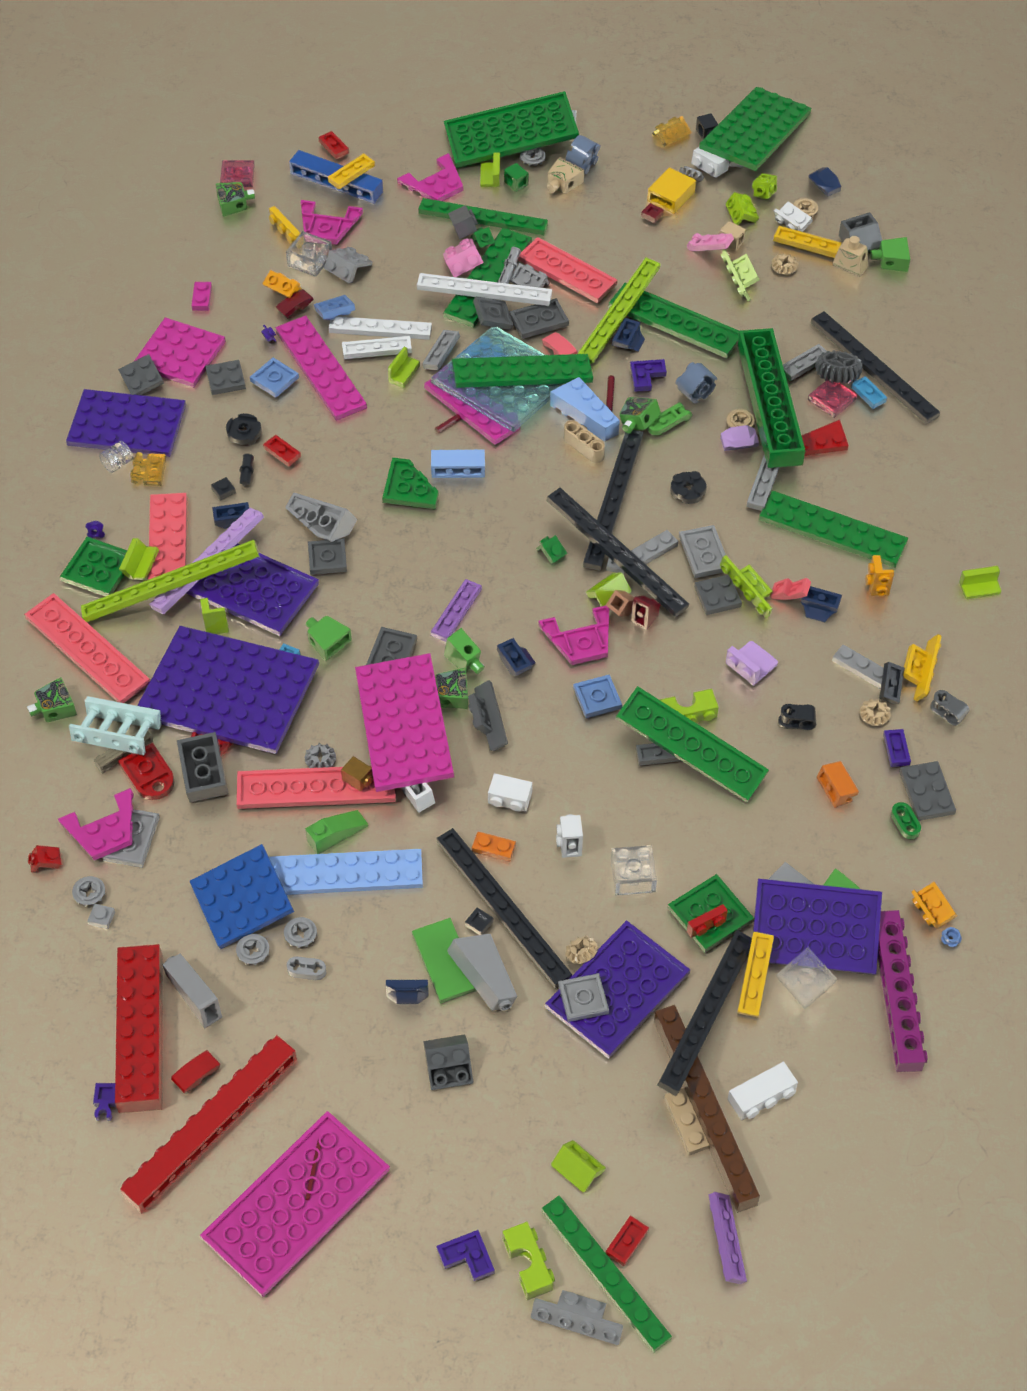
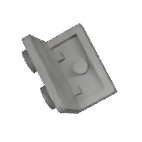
M352 247L329 250L324 269L347 283H353L357 268L372 266L373 262L369 260L368 256L357 253L356 249Z

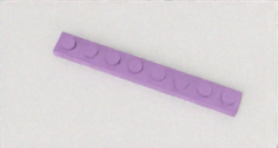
M252 508L246 510L193 563L233 548L264 518L262 512ZM199 580L157 595L149 605L153 610L164 615Z

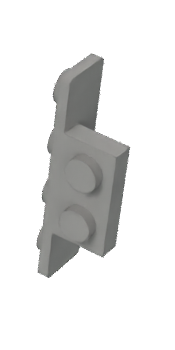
M562 1290L558 1304L535 1298L533 1303L532 1319L615 1345L619 1344L623 1329L622 1324L602 1319L606 1303L577 1295L573 1292Z

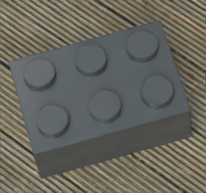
M216 732L177 740L189 802L229 794Z

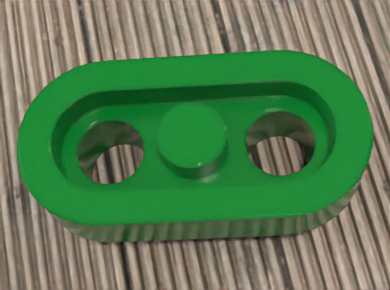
M904 802L894 804L891 810V817L901 835L907 839L917 838L921 831V824L911 807Z

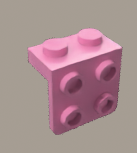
M466 238L460 241L458 246L448 247L445 253H443L445 262L453 277H457L484 263L475 247L473 239Z

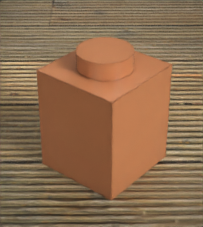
M615 590L606 606L618 616L629 617L632 613L634 597L626 591Z

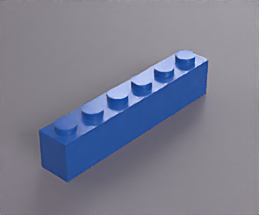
M298 150L289 161L290 174L374 204L383 193L382 179L365 173L341 189L336 188L328 182V176L342 168L343 165Z

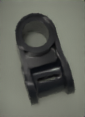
M785 704L781 707L778 723L785 729H814L816 727L815 707L809 704Z

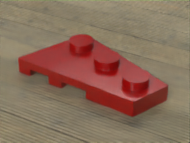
M840 419L801 435L805 447V456L848 450L849 445Z

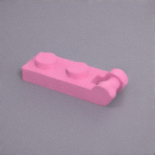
M696 233L693 235L692 240L688 242L687 249L690 251L727 249L734 238L732 233L707 234L704 236Z

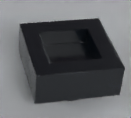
M227 477L211 484V489L220 501L236 493L235 487Z
M477 907L465 921V926L478 935H483L494 922V918Z

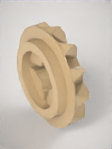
M801 198L793 203L794 206L811 218L818 212L817 203L811 199Z
M783 253L782 256L777 254L773 258L771 265L775 272L788 275L797 270L798 261H796V257H791V254L785 255Z
M743 409L731 411L726 419L728 428L744 425L753 428L755 421L754 416Z
M871 698L867 702L864 701L860 708V716L869 725L881 726L889 721L891 708L887 706L886 702L883 703L880 699L872 700ZM874 708L878 709L876 716L873 713Z
M586 935L583 938L577 937V940L570 941V945L566 946L565 955L572 963H585L596 955L598 945L593 937L588 938Z

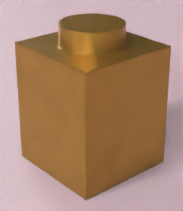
M354 756L341 769L342 780L360 792L373 781L372 767Z

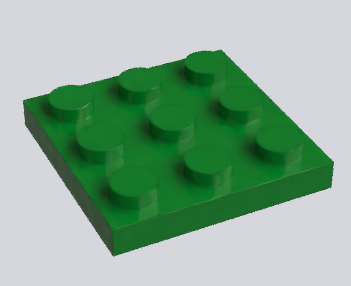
M86 537L60 575V580L102 596L113 594L124 577L119 568L127 550Z
M717 874L668 904V909L686 931L689 921L724 904L728 910L726 921L719 927L714 926L708 929L701 936L696 935L692 937L704 953L734 935L736 930L740 931L754 922V917Z

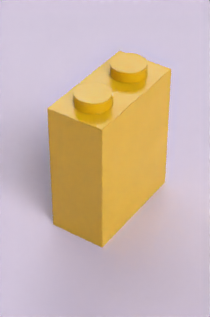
M669 167L648 188L647 201L675 214L695 193L696 180Z

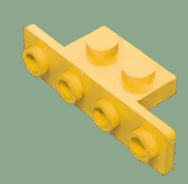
M939 634L927 642L926 650L921 649L915 644L908 648L903 678L917 685L913 699L916 702L927 697L930 692V682L933 679L934 666L938 660L936 657L941 647L940 641L942 636Z

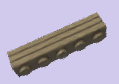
M149 731L144 736L145 746L153 742ZM108 749L104 754L98 755L94 759L95 766L103 774L119 763L118 760L132 753Z

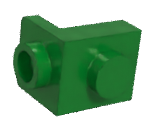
M482 227L478 228L470 236L474 242L478 243L479 248L495 242L489 227L485 229Z
M556 535L552 538L545 537L539 541L541 545L536 548L537 551L540 549L543 551L551 564L567 554Z

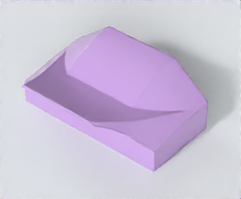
M748 425L730 427L722 432L720 436L724 451L759 446L755 428Z

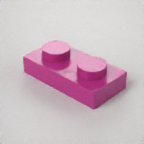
M211 282L194 283L192 311H209L212 291Z

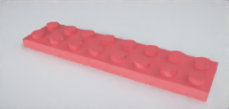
M51 594L24 614L25 618L117 702L125 703L149 684L150 679L56 594Z
M343 767L237 771L236 805L237 809L387 803L396 802V789L376 792L373 778L372 783L360 792L342 780L341 769Z

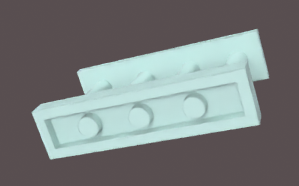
M87 696L85 700L87 716L81 726L70 724L69 730L71 741L145 755L144 736L149 728L160 729L162 725L160 710ZM95 717L105 719L99 729L89 727ZM112 721L122 722L117 733L107 731ZM131 724L141 726L136 736L125 735Z

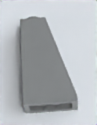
M491 934L453 939L447 950L448 954L492 1011L499 1009L504 1011L511 1008L517 998V994Z
M181 953L168 958L162 964L166 976L204 1029L221 1019L222 1014L218 998Z

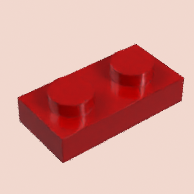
M332 131L319 137V143L335 159L349 154V148Z
M274 435L263 444L264 450L288 467L301 458V452L277 435Z
M722 904L689 921L687 933L692 938L696 935L701 936L705 934L708 929L714 926H721L726 921L728 910Z
M630 1215L605 1253L622 1266H625L648 1233L649 1227Z

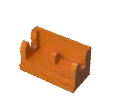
M838 761L822 765L817 779L834 808L852 802L851 797L858 795L859 791L842 762Z

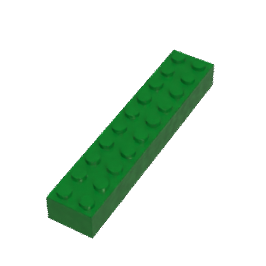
M773 328L740 330L737 346L767 467L801 466L804 462L805 447Z

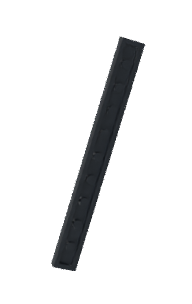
M825 311L811 319V324L843 352L858 356L861 359L863 369L925 424L940 416L938 409Z
M632 430L631 433L625 432L597 521L612 534L643 439L644 432ZM591 541L585 555L583 567L601 571L606 554Z
M561 487L547 496L546 501L674 617H677L688 608L689 603Z
M454 828L437 837V843L553 987L555 989L558 987V981L570 979L572 973Z
M736 930L657 1084V1086L674 1096H677L750 951L752 938L739 930Z

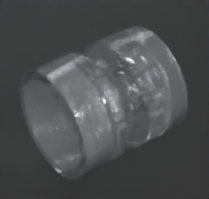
M121 440L112 445L111 449L108 448L99 454L102 464L111 473L121 468V464L125 465L133 460L131 450Z

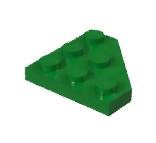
M392 457L382 503L436 509L439 496L438 490L432 487L428 479L421 471L414 467L410 459Z

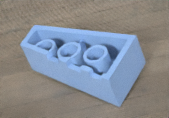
M580 377L550 392L551 407L554 409L557 407L561 410L562 414L565 416L569 415L604 442L619 434L620 420Z

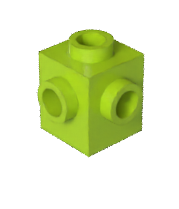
M762 173L752 184L754 196L761 199H769L777 191V176Z

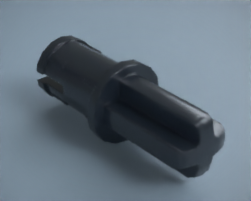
M252 454L243 455L242 466L239 469L241 473L239 482L245 487L250 484L251 474L254 472L252 467L254 456Z

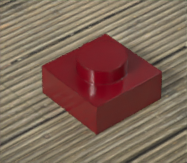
M650 203L641 212V217L655 224L663 215L664 209Z

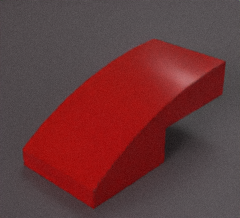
M206 1050L181 1067L171 1076V1080L183 1093H186L200 1085L203 1078L219 1070L220 1063Z

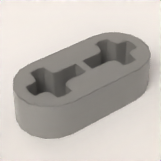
M297 956L288 960L287 971L294 978L321 980L326 975V965L320 959ZM296 964H299L300 967H298L297 970H293V967H295ZM316 967H320V970H318L317 973H314L313 970L316 969Z

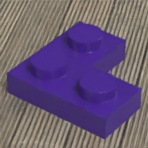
M664 359L630 362L634 392L651 391L652 377H666L667 371Z
M479 1230L436 1246L444 1269L466 1261L473 1281L495 1274V1269Z

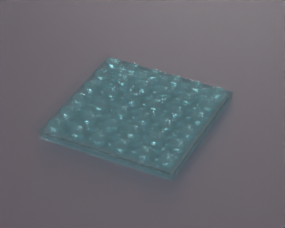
M491 327L454 359L540 356L544 354L502 329ZM452 360L431 377L432 384L512 432L517 430L550 400V392L564 385L543 384L456 388L451 364Z

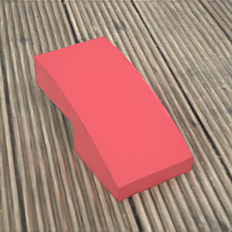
M556 332L542 339L543 345L552 349L554 355L577 354L575 347Z
M787 578L775 582L770 598L791 600L806 597L811 581L808 578L792 582Z

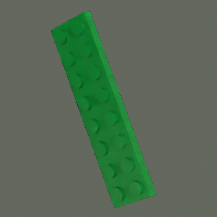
M502 228L494 239L495 242L489 246L482 256L484 263L476 266L467 279L498 283L504 268V261L508 258L511 247H517L522 252L532 243V237ZM455 295L443 312L444 318L474 328L479 321L473 302L475 297Z
M624 283L623 286L619 289V291L615 294V296L611 299L608 308L612 306V304L617 299V297L619 296V294L624 289L627 283ZM647 291L642 293L627 315L724 358H728L738 345L739 330Z
M588 354L452 359L451 363L456 388L566 384L578 377L584 383H593L594 378Z
M773 490L766 502L765 508L762 509L759 515V521L871 560L872 556L880 555L881 563L896 568L908 542V537Z
M638 686L616 715L617 720L747 803L769 772V769Z

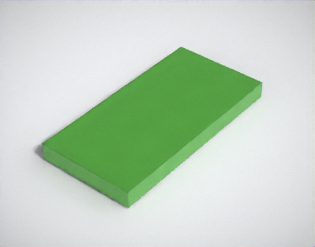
M451 918L412 931L413 938L440 1004L477 991L448 954L447 950L453 939L459 938Z

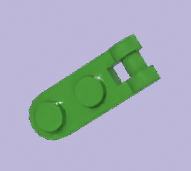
M679 402L661 412L647 427V431L652 435H660L679 423L690 420L692 413L689 410H685V406Z

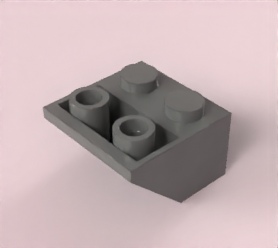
M870 212L841 221L839 237L843 242L846 238L850 239L852 236H857L860 239L859 243L867 246L868 253L871 250H878L880 248L882 237L879 225Z
M465 1034L423 1041L431 1090L473 1083L469 1047Z

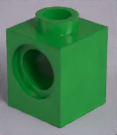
M515 163L504 169V182L517 192L529 185V173L519 164Z

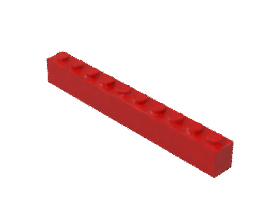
M278 1035L268 1040L264 1044L263 1049L258 1054H254L243 1069L235 1072L230 1082L222 1085L217 1094L212 1099H208L196 1115L194 1114L188 1118L186 1125L181 1130L175 1131L170 1140L164 1146H160L149 1161H145L140 1165L138 1172L133 1177H129L123 1182L120 1188L123 1197L142 1214L297 1060L296 1051Z

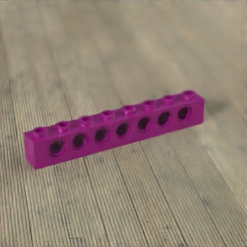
M899 910L881 911L878 963L896 1072L922 1071L928 1057L927 1051L923 1050L922 1046L924 1043V1033L919 1029L921 1016L920 1012L916 1011L915 1006L917 1005V994L913 992L914 976L909 971L911 958L906 953L908 941L907 937L903 936L904 919L900 918ZM893 969L899 970L900 973L894 972ZM896 988H901L904 991L900 992ZM899 1007H904L907 1011H903ZM902 1026H907L911 1030H905ZM905 1046H912L914 1050L907 1049Z

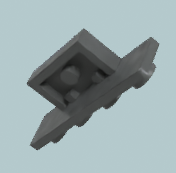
M488 680L474 688L475 693L468 696L470 703L468 706L473 714L474 720L472 722L474 727L486 735L489 748L494 752L507 745L508 740L493 684Z

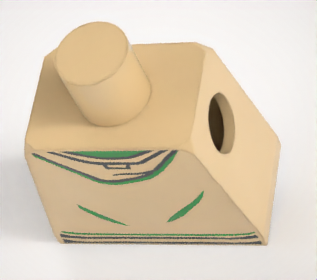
M559 157L548 171L547 189L551 193L558 190L566 194L584 182V169Z
M852 236L850 239L846 238L839 247L832 266L861 277L868 267L867 246L859 243L860 239L857 236Z

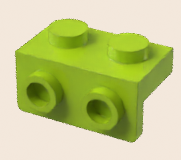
M734 192L727 200L726 207L734 224L739 225L743 219L754 223L758 221L759 216L748 195Z

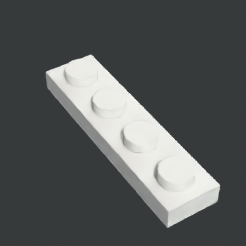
M410 336L342 342L344 359L399 354L404 346L407 347L408 353H412Z

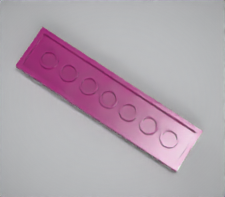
M306 315L275 327L276 333L336 421L367 409V403Z

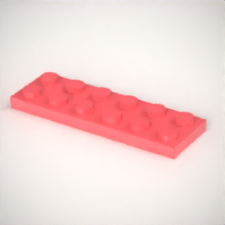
M539 237L528 245L518 258V261L532 266L538 272L545 273L551 279L596 303H599L617 285V279Z
M186 493L150 495L149 547H157L159 552L149 572L148 580L186 566Z

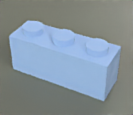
M431 450L432 478L485 477V450Z

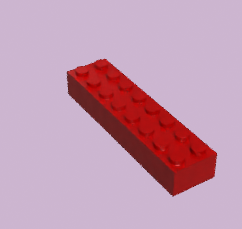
M159 944L117 948L115 1104L119 1113L162 1110L163 955Z

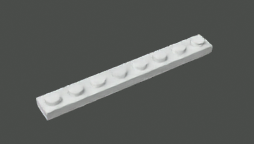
M420 273L417 282V290L545 306L550 305L552 289L424 273Z

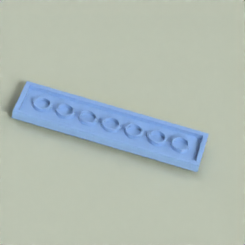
M421 849L269 857L286 895L423 888Z

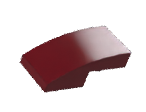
M302 289L293 293L290 298L287 297L276 306V309L288 319L298 308L303 311L314 298Z

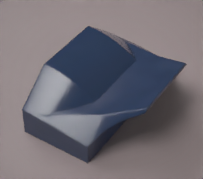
M822 167L809 174L810 180L827 197L841 191L838 177L828 167Z
M624 318L612 340V345L639 352L645 340L640 331L641 322Z
M248 502L212 507L215 526L224 529L229 528L232 523L249 509Z
M810 586L807 596L801 599L806 617L826 622L832 614L838 611L842 595Z
M514 638L497 645L501 661L510 674L515 677L531 669L532 665L536 663L527 649L520 647Z
M386 980V995L396 1004H419L429 995L428 980Z

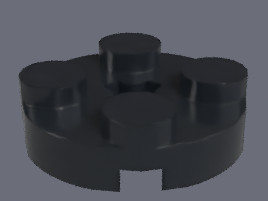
M239 414L237 418L233 419L232 417L226 424L228 439L236 444L254 445L262 432L261 423L251 414Z
M682 472L673 476L670 491L676 500L678 498L682 500V503L693 504L702 499L706 493L707 486L699 472Z

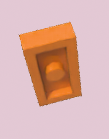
M477 832L472 845V852L510 862L516 841Z

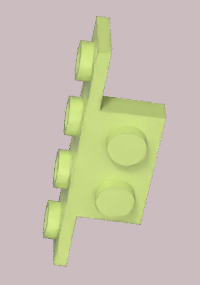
M721 249L723 253L720 255L725 263L728 262L726 267L730 274H734L732 279L735 285H739V288H737L741 297L745 296L747 301H750L751 299L745 288L760 279L748 255L745 254L732 262L726 249Z

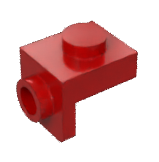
M36 845L32 853L28 855V864L31 867V872L36 873L39 867L59 869L62 865L60 848Z

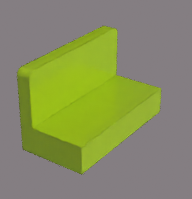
M493 153V163H481V187H500V153Z
M404 346L388 367L389 383L401 388L406 386L420 367L419 360L408 357L407 347Z
M133 538L119 570L129 579L146 580L159 549L146 546L138 538Z
M992 566L962 571L959 583L965 599L1001 594V588L997 581L1000 574L999 567Z
M618 572L604 578L586 591V594L589 598H596L600 606H605L615 590H622L627 593H631L632 590L623 573Z
M208 598L200 599L206 632L213 634L228 633L229 628L225 608L210 609Z
M574 1140L563 1144L551 1163L553 1168L582 1192H585L593 1179L602 1175L606 1169L605 1166Z

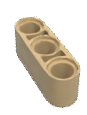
M569 420L564 424L563 438L566 443L594 463L604 460L605 444L601 439L574 420Z

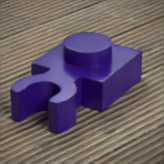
M115 1083L95 1084L93 1104L94 1107H98L94 1112L96 1121H99L102 1113H107L106 1118L108 1121H111L112 1112L110 1107H116Z

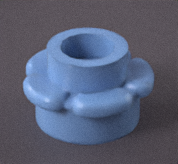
M949 927L943 930L941 940L949 947H956L962 938L958 929Z

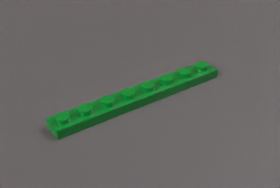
M422 198L418 213L450 219L448 213L465 205ZM466 206L468 210H472L477 223L481 225L543 236L548 226L547 219Z
M560 1195L543 1206L541 1210L652 1352L654 1353L672 1339L671 1334Z

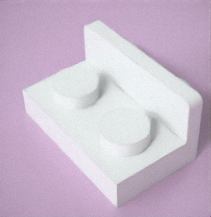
M789 201L780 210H774L775 220L779 224H785L787 228L803 232L813 221L809 215Z

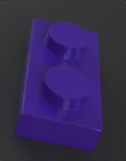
M904 729L884 730L883 736L890 767L910 766L911 759Z

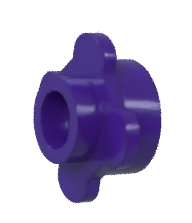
M263 325L265 329L261 333L268 342L272 340L276 342L274 338L276 334L273 329Z
M92 521L86 524L88 537L103 538L105 536L103 532L104 525L101 522Z

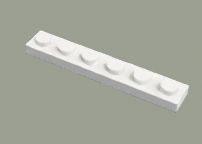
M335 316L334 319L330 320L329 333L381 337L410 336L411 339L430 340L432 323L339 316Z

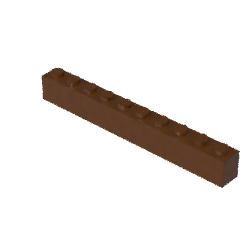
M675 1005L655 1011L654 1024L670 1059L686 1029ZM697 1055L682 1088L686 1090L709 1143V1150L738 1213L758 1206L760 1195Z

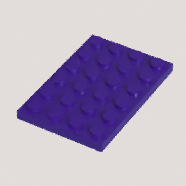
M84 389L66 439L67 446L170 457L186 407V401Z
M259 553L257 558L200 579L186 594L199 600L208 598L210 605L217 608L224 607L226 612L280 636L319 585V579Z
M758 879L753 932L774 936L769 960L770 964L876 975L882 892Z
M626 920L597 950L596 955L591 960L585 962L570 978L599 973L609 1014L568 1022L560 990L545 1003V1008L609 1059L690 974V969Z

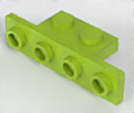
M726 555L723 556L720 562L721 570L732 579L733 584L737 588H740L745 598L753 603L757 612L768 618L772 607L766 602L765 598L770 596L773 591L750 564L739 570Z

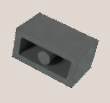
M466 205L448 213L459 239L477 231L475 226L478 224L472 210H468Z

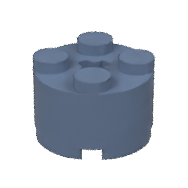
M578 135L572 142L571 146L573 148L571 151L568 150L565 160L584 169V174H587L592 164L595 165L598 161L597 153L601 145L585 136Z
M692 362L687 366L682 376L677 378L675 384L681 393L692 403L697 404L699 403L697 400L700 398L706 399L713 392L716 386L714 381L717 380V377L702 363L695 364Z

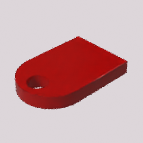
M153 743L145 746V755L132 753L118 760L120 767L141 797L148 800H158L164 798L172 791L174 787L173 773ZM158 785L164 786L161 791L154 790Z

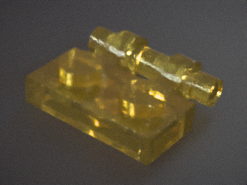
M137 452L132 462L131 483L137 484L138 480H143L144 485L162 486L166 454H148L147 459H143V454Z

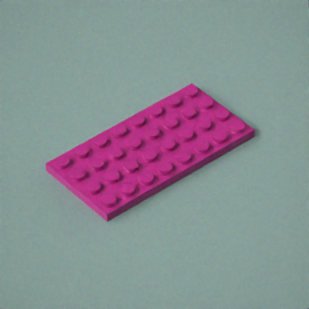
M430 653L355 667L376 792L454 778Z
M327 1111L200 1234V1238L260 1296L264 1297L390 1170V1166ZM318 1139L321 1146L320 1151L316 1148ZM316 1150L318 1152V1158L315 1161H313ZM317 1162L315 1177L310 1176L312 1164ZM309 1179H314L312 1191L307 1190ZM306 1193L311 1194L309 1200H306Z

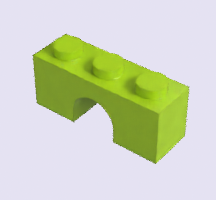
M712 689L693 692V705L690 707L680 706L675 696L660 699V701L695 723L711 721L718 716L719 707Z
M528 1222L502 1231V1239L510 1259L524 1256L532 1263L529 1268L519 1272V1281L526 1299L530 1300L553 1291L555 1278L551 1268H546L544 1263L547 1261L543 1248L539 1249L537 1246L538 1236L534 1227L530 1229Z

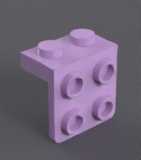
M749 641L740 650L732 646L727 650L726 664L753 686L778 664V661L754 641Z

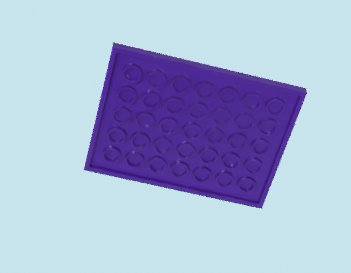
M179 626L137 706L160 710L162 725L192 733L196 732L199 735L216 732L219 740L277 754L319 666V660Z

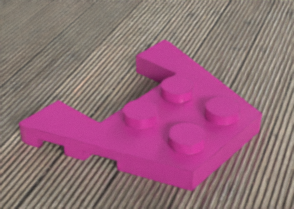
M449 153L437 158V165L443 170L419 182L410 173L397 178L399 185L402 186L404 184L409 190L421 193V196L432 200L444 201L464 191L463 184Z
M301 200L304 235L307 241L338 244L363 214V208L348 206L345 218L313 214L316 203L314 201Z
M606 605L592 608V614L596 622L594 625L560 632L555 617L539 620L538 625L571 665L608 657L609 608Z
M131 788L114 795L119 807L118 812L81 827L75 812L58 818L62 827L69 832L94 861L132 845V799L134 794Z

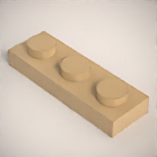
M685 1088L680 1089L677 1096L671 1093L665 1094L664 1100L688 1155L709 1149V1143Z

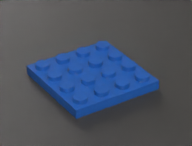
M263 844L190 880V884L220 949L294 912Z

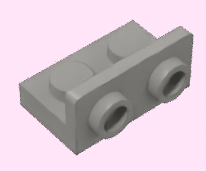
M519 263L510 278V282L515 285L543 288L544 285L548 286L550 284L545 273L534 271V268L528 264L523 265Z

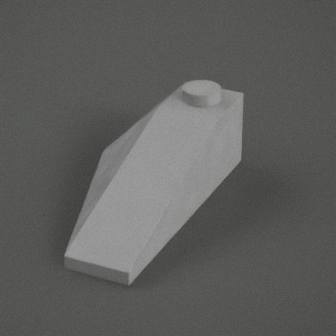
M298 493L292 494L285 507L318 538L331 542L349 535L357 521V518L346 508Z

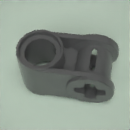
M945 690L935 692L934 700L930 705L931 710L935 714H938L955 726L959 725L970 711L965 702L957 699Z

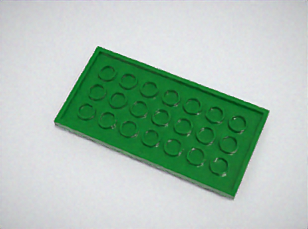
M755 87L700 142L699 149L756 171L808 117L812 108L792 101L790 98L782 97L777 93L769 92L764 88Z
M565 91L444 121L456 168L493 159V153H500V157L572 140L579 135Z

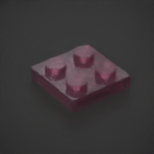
M222 160L220 183L241 182L243 187H253L254 160Z
M825 381L808 395V400L833 418L857 399V394L841 383H831V381Z

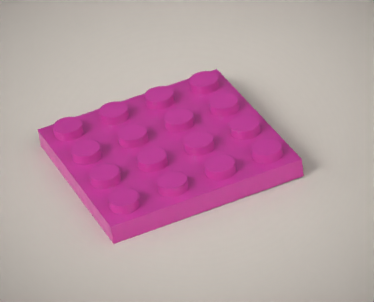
M165 317L134 361L149 354L161 377L194 388L205 373V366L211 364L226 342L225 336Z

